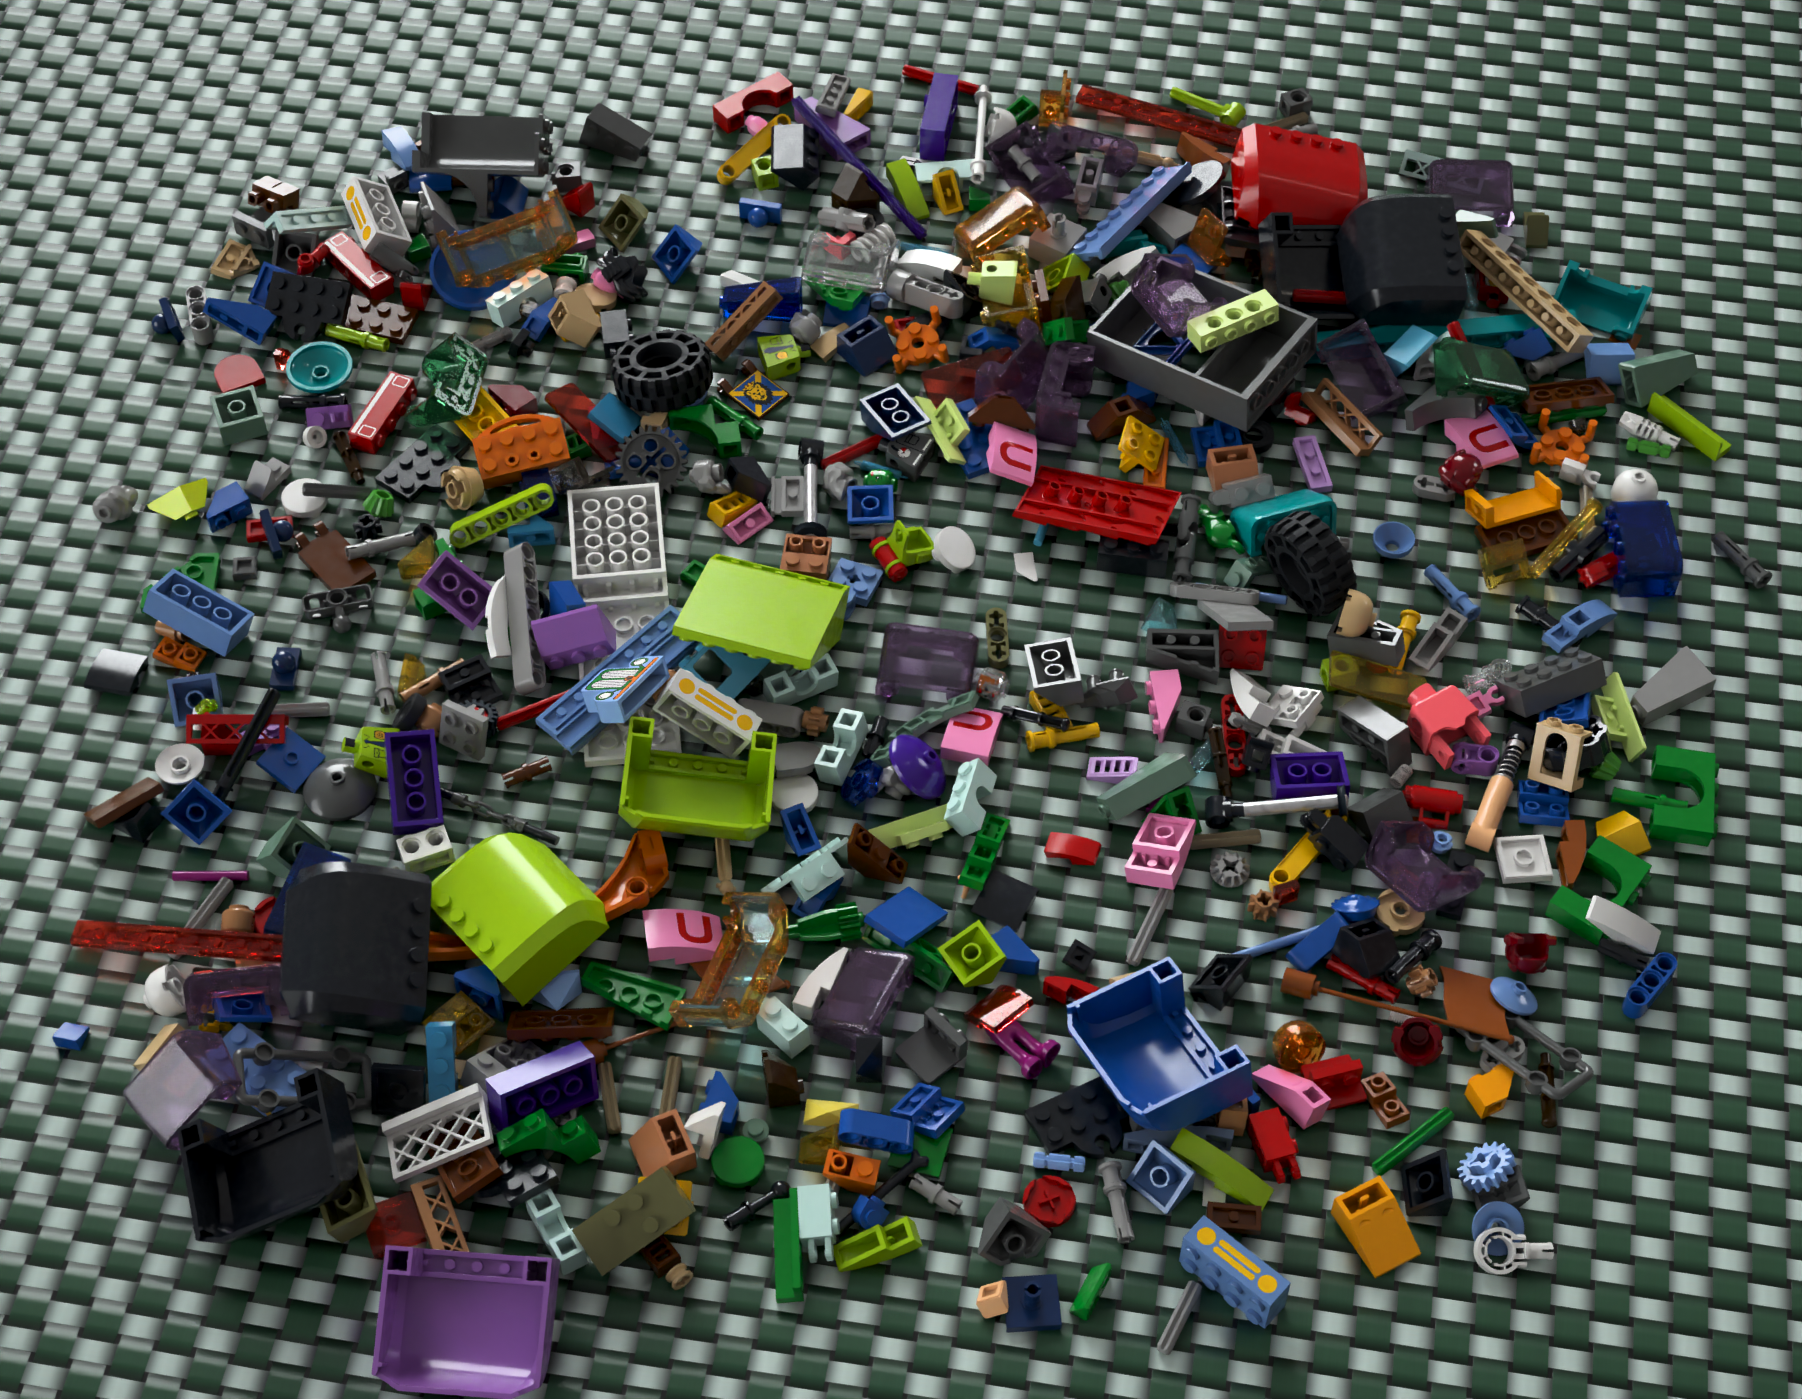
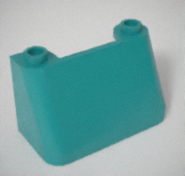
M1569 260L1554 299L1566 310L1574 309L1577 319L1581 324L1614 335L1620 341L1626 342L1631 340L1651 301L1653 288L1642 285L1640 290H1635L1634 285H1631L1629 288L1591 275L1590 270L1586 269L1584 272L1579 269L1580 263Z
M1303 489L1238 506L1230 513V521L1236 530V537L1250 557L1262 555L1261 547L1265 543L1264 538L1269 527L1295 511L1311 512L1312 515L1318 516L1322 522L1326 523L1330 530L1336 534L1337 506L1331 497L1309 489Z

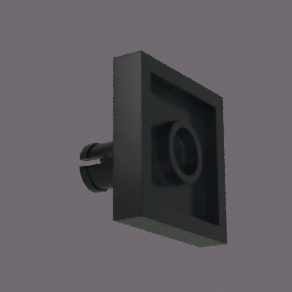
M373 1063L371 1066V1108L373 1115L400 1116L426 1105V1067Z

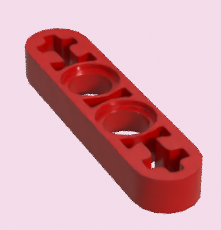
M1227 694L1222 698L1220 706L1222 734L1230 775L1232 777H1241L1246 772L1245 765L1241 762L1246 744L1245 731L1241 727L1230 729L1226 725L1229 723L1228 718L1231 715L1228 704H1233L1234 712L1240 713L1241 716L1244 713L1239 707L1234 694ZM1235 741L1238 742L1241 745V747L1238 749H1233L1228 745V743ZM1234 757H1238L1239 767H1235L1233 764Z

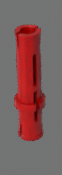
M1334 954L1330 956L1332 960H1328L1326 964L1327 969L1367 989V993L1370 995L1376 994L1391 1004H1395V998L1398 999L1400 996V989L1382 981L1380 976L1370 980L1363 978L1352 967L1341 962L1340 958Z

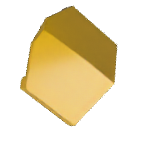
M1621 811L1595 823L1597 837L1601 835L1635 856L1651 850L1641 821L1626 811Z

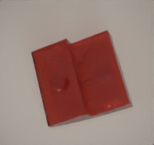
M1000 985L963 1015L965 1019L979 1029L986 1027L994 1034H997L1033 1006L1034 1003L1032 997L1008 985Z

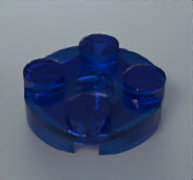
M868 758L860 761L852 768L856 772L852 777L847 775L841 787V796L854 807L863 802L867 797L869 799L873 798L879 789L876 785L883 773V767Z

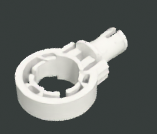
M1502 1227L1489 1228L1483 1231L1474 1243V1257L1477 1264L1484 1271L1495 1275L1507 1274L1516 1268L1527 1267V1262H1514V1259L1552 1260L1554 1252L1542 1251L1554 1249L1552 1242L1514 1243L1512 1240H1526V1236L1524 1234H1514L1511 1230ZM1498 1232L1499 1235L1490 1236V1238L1485 1240L1489 1234ZM1499 1238L1507 1246L1508 1255L1501 1264L1492 1263L1488 1256L1487 1249L1488 1244L1492 1241L1491 1239ZM1487 1263H1492L1491 1266L1500 1267V1270L1491 1268Z

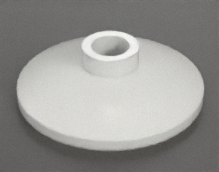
M185 743L175 744L159 754L155 762V770L163 782L171 785H182L191 782L201 774L205 760L202 752L197 747Z

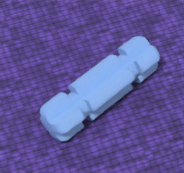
M1035 1152L1033 1166L1036 1168L1048 1166V1169L1063 1171L1073 1169V1172H1084L1085 1157L1074 1156V1158H1070L1071 1155L1055 1153L1045 1155V1152Z

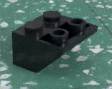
M1374 917L1340 927L1332 953L1340 958L1341 962L1349 965L1361 977L1368 980L1385 975L1386 970L1400 959L1392 930Z

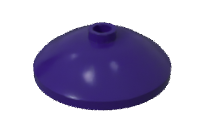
M907 734L898 735L891 741L889 756L892 766L901 781L912 792L922 798L936 799L942 795L946 788V774L942 762L934 749L921 739Z

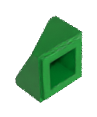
M969 186V211H990V194Z
M423 233L412 240V244L405 252L412 264L432 256L430 245Z

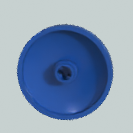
M479 229L461 230L443 239L435 248L429 265L430 279L436 293L447 304L466 311L488 309L486 299L515 281V258L509 246L497 235Z

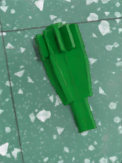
M856 902L837 904L834 909L823 910L797 919V924L774 927L772 931L774 941L799 937L800 941L841 939V942L861 939L862 931L860 927H865L863 913L858 912Z

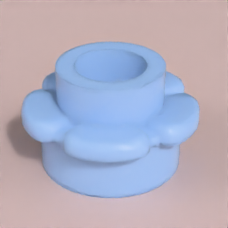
M875 291L869 297L872 308L885 309L888 307L890 297L884 291Z
M1442 831L1433 832L1432 836L1429 837L1431 850L1437 854L1446 853L1453 846L1452 837Z

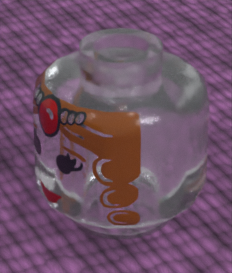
M987 667L981 673L978 672L976 674L973 685L976 686L978 696L998 701L1006 697L1010 688V680H1008L1005 672Z

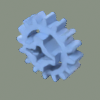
M1486 1142L1483 1144V1148L1476 1146L1472 1154L1466 1153L1467 1159L1460 1160L1459 1163L1462 1167L1457 1168L1461 1182L1469 1191L1475 1189L1476 1193H1479L1482 1188H1485L1486 1192H1489L1491 1186L1499 1188L1501 1181H1508L1507 1174H1514L1512 1167L1516 1166V1162L1510 1148H1507L1504 1143L1499 1146L1497 1142H1493L1491 1146H1488Z

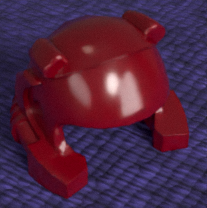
M1465 449L1456 451L1454 455L1445 460L1444 465L1439 467L1440 480L1459 495L1465 496L1464 491L1472 488L1479 492L1475 484L1481 477L1483 467L1480 460L1476 456L1466 453Z
M1510 932L1505 935V956L1510 961L1508 967L1512 972L1518 970L1525 974L1544 973L1547 970L1545 965L1549 956V946H1556L1557 937L1550 936L1547 933L1523 934Z
M1412 1017L1404 1021L1401 1027L1395 1026L1391 1037V1042L1394 1045L1393 1051L1400 1060L1407 1064L1427 1066V1064L1432 1063L1441 1055L1444 1048L1442 1046L1443 1034L1437 1024L1433 1025L1426 1018Z

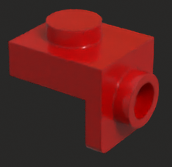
M1297 391L1288 395L1284 403V415L1293 418L1294 422L1300 425H1307L1316 421L1317 415L1312 410L1299 405L1302 396L1301 392Z

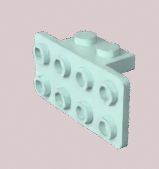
M837 837L800 864H797L781 875V879L778 877L762 888L761 892L763 894L758 897V900L760 902L788 883L791 884L803 903L845 875L832 853L845 845L849 839L846 837L840 840Z

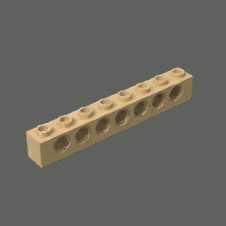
M1466 229L1460 238L1462 254L1567 353H1583L1594 335L1482 231Z

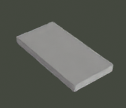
M1198 600L1197 607L1228 631L1273 629L1274 621L1253 605Z

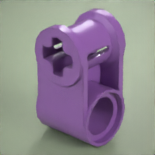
M1458 742L1453 745L1452 751L1455 753L1454 761L1451 764L1453 772L1485 777L1492 776L1496 772L1499 751L1494 746L1470 744L1467 742Z

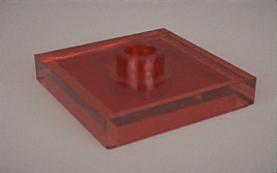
M411 1191L376 1203L378 1211L366 1230L374 1259L385 1255L386 1245L411 1247L427 1241Z

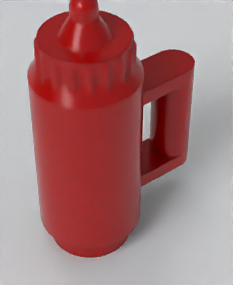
M1405 785V789L1402 790L1408 807L1419 810L1417 826L1447 830L1449 815L1461 813L1463 795L1458 794V791L1421 785ZM1423 811L1445 814L1444 820L1423 817Z

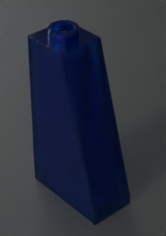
M797 276L765 281L775 288L783 299L763 320L790 322L795 312L801 313L803 309L802 277ZM762 282L725 287L724 296L720 295L719 308L723 309V318H729Z

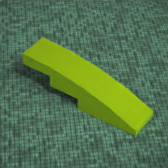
M1183 1127L1170 1147V1151L1181 1160L1191 1164L1192 1169L1196 1173L1213 1181L1215 1188L1246 1205L1262 1206L1263 1211L1274 1192L1272 1187L1231 1156Z

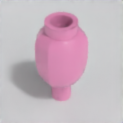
M750 115L745 120L748 132L752 136H755L768 124L759 116Z
M597 267L590 277L593 279L594 286L609 293H617L613 281L608 283L601 273L602 269Z

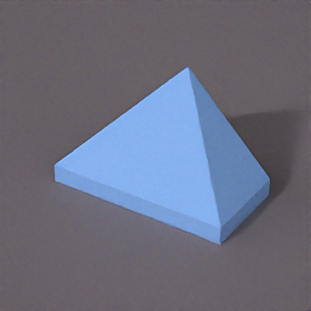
M579 969L561 971L532 1000L558 1011L582 993Z

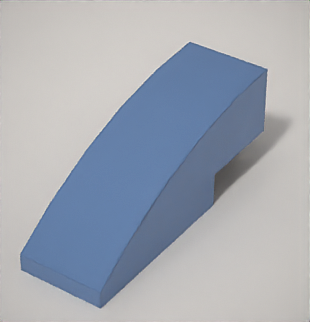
M401 126L381 130L383 146L391 152V159L405 171L412 170V150H418L408 133Z

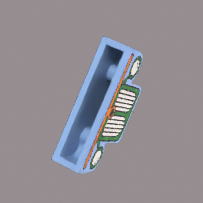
M644 656L631 661L628 668H606L601 670L581 689L588 712H598L602 723H625L670 678L664 656Z

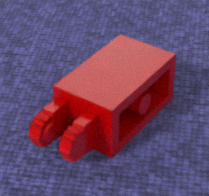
M1278 1107L1249 1114L1246 1129L1263 1172L1273 1171L1277 1183L1281 1184L1285 1182V1174L1282 1168L1288 1167L1293 1179H1300L1301 1173L1296 1161V1154L1299 1153L1296 1140L1294 1138L1291 1139L1289 1135V1123L1286 1116L1281 1115Z

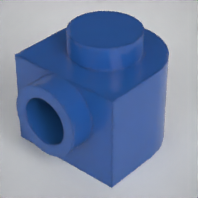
M860 1194L852 1208L851 1215L856 1224L867 1230L877 1224L882 1225L889 1211L883 1208L886 1203L876 1196L872 1195L869 1199Z

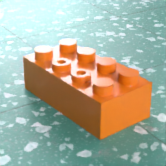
M540 414L516 415L494 423L477 438L472 439L485 490L573 468L560 417L553 418ZM535 422L533 424L515 426L512 428H508L504 431L498 432L499 430L514 424Z

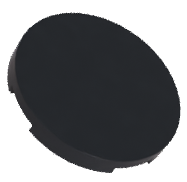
M1209 160L1193 165L1192 173L1167 196L1171 205L1176 208L1187 204L1194 206L1212 196L1219 189L1218 185L1221 180L1226 177V172L1220 162Z

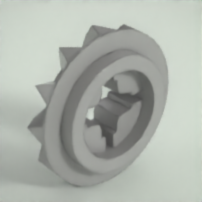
M1226 851L1222 855L1217 854L1215 859L1211 861L1210 874L1216 883L1224 887H1238L1247 881L1250 874V865L1247 864L1246 858H1241L1237 852L1229 854ZM1226 865L1229 867L1235 866L1234 872L1232 870L1225 871Z

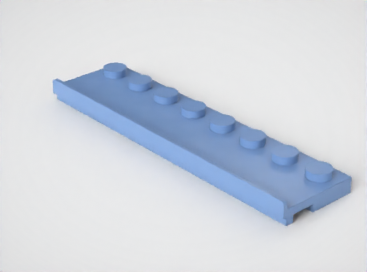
M1186 162L1182 166L1167 168L1160 166L1155 168L1152 174L1141 181L1142 184L1133 189L1126 199L1120 201L1119 206L1110 211L1108 216L1103 221H1100L1093 231L1087 233L1085 239L1076 244L1068 255L1075 253L1082 261H1090L1094 256H1098L1100 260L1104 259L1192 173L1190 162Z
M669 605L536 718V724L565 747L573 756L610 724L602 723L598 712H588L581 689L601 670L606 668H628L631 661L644 656H664L668 670H673L686 656L691 655L695 651L694 648L700 642L695 640L686 642L680 640L679 636L672 635L673 625L680 612L672 605Z

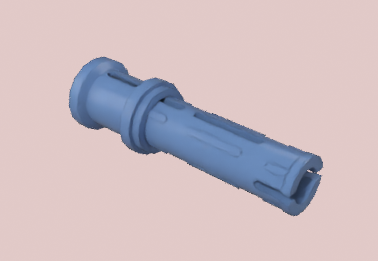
M1431 564L1425 569L1424 576L1449 600L1450 607L1453 610H1457L1461 615L1467 617L1468 623L1478 617L1481 608L1478 605H1474L1468 599L1469 596L1466 592L1459 591L1435 564Z

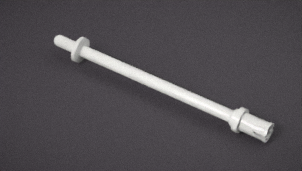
M981 85L980 90L974 94V101L978 105L975 159L970 163V170L972 171L971 181L975 184H980L984 181V172L987 169V164L983 160L986 107L992 101V94L988 91L986 85Z

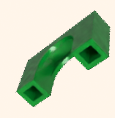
M1656 745L1651 759V778L1679 782L1688 786L1697 795L1699 803L1690 808L1654 804L1649 817V838L1706 847L1709 846L1712 838H1716L1718 823H1714V818L1717 817L1718 803H1715V798H1717L1719 784L1715 783V778L1718 777L1719 764L1715 763L1716 753Z
M1601 835L1598 836L1589 848L1583 862V866L1604 877L1614 886L1617 896L1610 901L1623 908H1626L1628 904L1630 906L1634 905L1640 894L1638 893L1639 889H1645L1652 878L1649 875L1652 867L1651 864ZM1561 885L1549 901L1545 915L1596 946L1599 945L1602 938L1607 940L1610 938L1586 919L1591 901Z

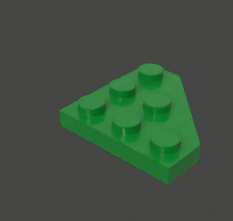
M813 266L805 274L806 284L831 306L839 307L843 311L853 310L872 288L873 279Z
M196 553L189 558L190 561L182 567L177 566L174 568L216 592L221 556L220 553ZM152 584L143 589L140 605L142 613H144L143 608L148 591L153 587Z

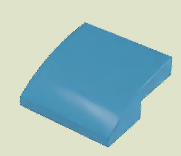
M610 392L587 416V418L620 444L625 442L624 436L629 438L631 431L635 432L638 429L642 417Z

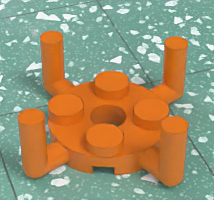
M936 305L930 307L932 321L929 325L913 322L903 331H900L895 327L892 316L885 317L884 320L889 335L897 338L896 347L899 354L893 355L892 360L898 374L903 373L908 365L919 366L920 363L926 362L927 364L934 359L942 363L949 362L947 347L945 344H940L939 335L935 331L941 323L939 309ZM916 342L924 343L920 348L913 347Z
M1547 408L1542 409L1538 429L1543 435L1539 443L1535 442L1533 444L1529 463L1536 465L1544 461L1550 466L1555 464L1562 467L1566 457L1588 465L1590 457L1584 453V444L1593 440L1598 422L1594 419L1589 420L1586 433L1579 437L1568 427L1551 430L1547 426L1551 411ZM1556 447H1563L1566 449V451L1557 449Z

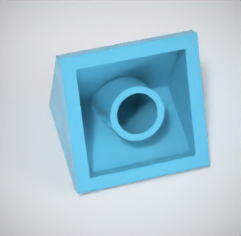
M1412 325L1384 353L1385 359L1395 378L1408 369L1438 339L1435 334Z

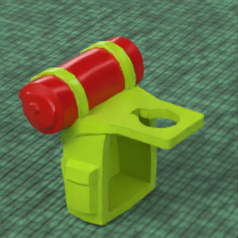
M897 520L891 535L887 539L884 536L875 538L869 544V548L888 578L893 582H897L907 575L908 570L906 567L933 559L932 550L934 549V543L921 526L905 528L902 522Z

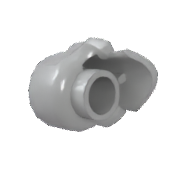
M803 309L801 313L795 312L789 324L795 343L798 345L807 343L812 345L821 334L820 327L822 326V321L819 317L806 309Z
M711 459L698 460L693 464V468L689 470L690 481L695 483L699 491L712 495L732 493L730 485L722 484L724 469L721 463L715 464Z
M836 462L826 467L823 479L824 484L822 486L823 490L833 500L843 501L845 494H847V486L857 485L854 472L842 462Z
M126 485L111 486L108 491L101 493L93 502L92 509L94 515L105 523L128 518L133 512L132 507L137 502L138 491Z
M893 766L885 767L867 790L870 794L878 793L885 787L884 792L899 801L903 795L912 794V791L898 777Z

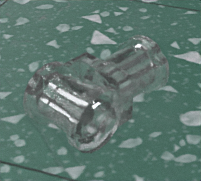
M1499 658L1493 660L1491 664L1483 666L1479 673L1471 676L1464 675L1462 681L1466 692L1471 695L1484 688L1488 691L1489 688L1496 685L1495 680L1502 678L1505 673L1511 672L1512 666L1507 660Z

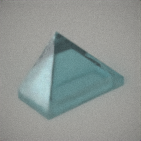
M1157 598L1141 629L1147 631V628L1177 629L1175 607L1162 598Z

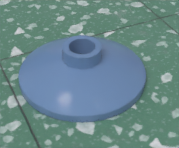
M1497 977L1491 982L1490 991L1493 997L1505 1009L1523 1016L1532 1015L1537 1010V1000L1524 983L1508 977Z
M1494 1201L1487 1203L1477 1211L1473 1218L1472 1236L1474 1241L1483 1231L1491 1228L1495 1222L1498 1224V1227L1509 1229L1514 1234H1524V1222L1521 1214L1514 1206L1506 1202ZM1498 1232L1489 1234L1485 1240L1490 1238V1236L1499 1235ZM1499 1238L1491 1239L1492 1241L1488 1244V1254L1493 1256L1508 1254L1507 1246L1503 1240ZM1512 1240V1241H1513L1514 1243H1521L1522 1240Z

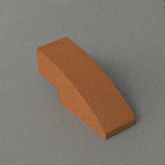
M1184 131L1181 133L1176 152L1186 162H1190L1191 166L1203 161H1218L1223 166L1227 176L1231 162L1230 158L1218 153V148Z
M1565 820L1560 834L1562 841H1559L1555 853L1561 885L1570 890H1573L1584 861L1586 851L1585 820Z

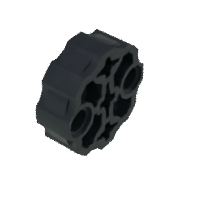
M1590 715L1589 727L1584 728V730L1591 731L1592 736L1584 739L1579 772L1585 768L1595 767L1602 763L1604 757L1612 750L1607 725L1603 724L1602 718L1596 715ZM1552 733L1548 737L1543 760L1545 768L1553 772L1564 770L1567 753L1566 739L1559 733Z

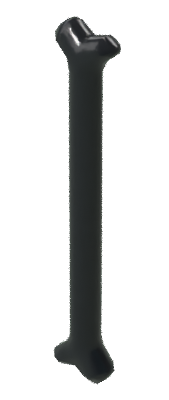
M913 1149L910 1161L867 1198L870 1199L874 1195L882 1200L916 1169L928 1167L929 1158L921 1156L918 1150ZM851 1212L839 1222L840 1234L836 1235V1244L840 1243L841 1235L855 1223Z

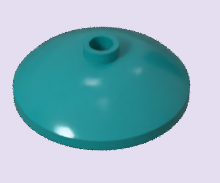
M327 341L313 342L298 348L291 354L286 363V374L290 383L297 389L309 393H324L340 387L349 379L353 370L350 353L341 345Z

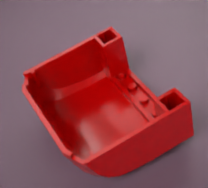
M1256 123L1242 128L1230 162L1235 219L1238 220L1241 217L1250 222L1249 226L1258 229V225L1271 212H1292L1293 225H1342L1345 216L1357 204L1368 199L1364 152L1356 143Z

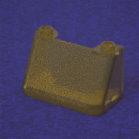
M1024 244L973 255L975 264H971L972 272L979 273L982 271V263L984 261H1018L1012 305L982 299L984 311H980L982 324L987 323V327H994L996 320L999 319L1004 322H1011V327L1022 332L1025 329L1035 333L1041 332Z

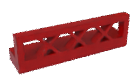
M186 714V744H239L243 737L239 731L244 726H249L255 714ZM271 714L261 732L265 739H257L255 744H285L286 725H289V716L285 714ZM269 725H279V739H270L263 731ZM193 726H204L209 731L203 738L193 739ZM219 726H229L233 730L226 739H221L214 731ZM212 734L216 739L207 738ZM237 734L241 739L232 738Z

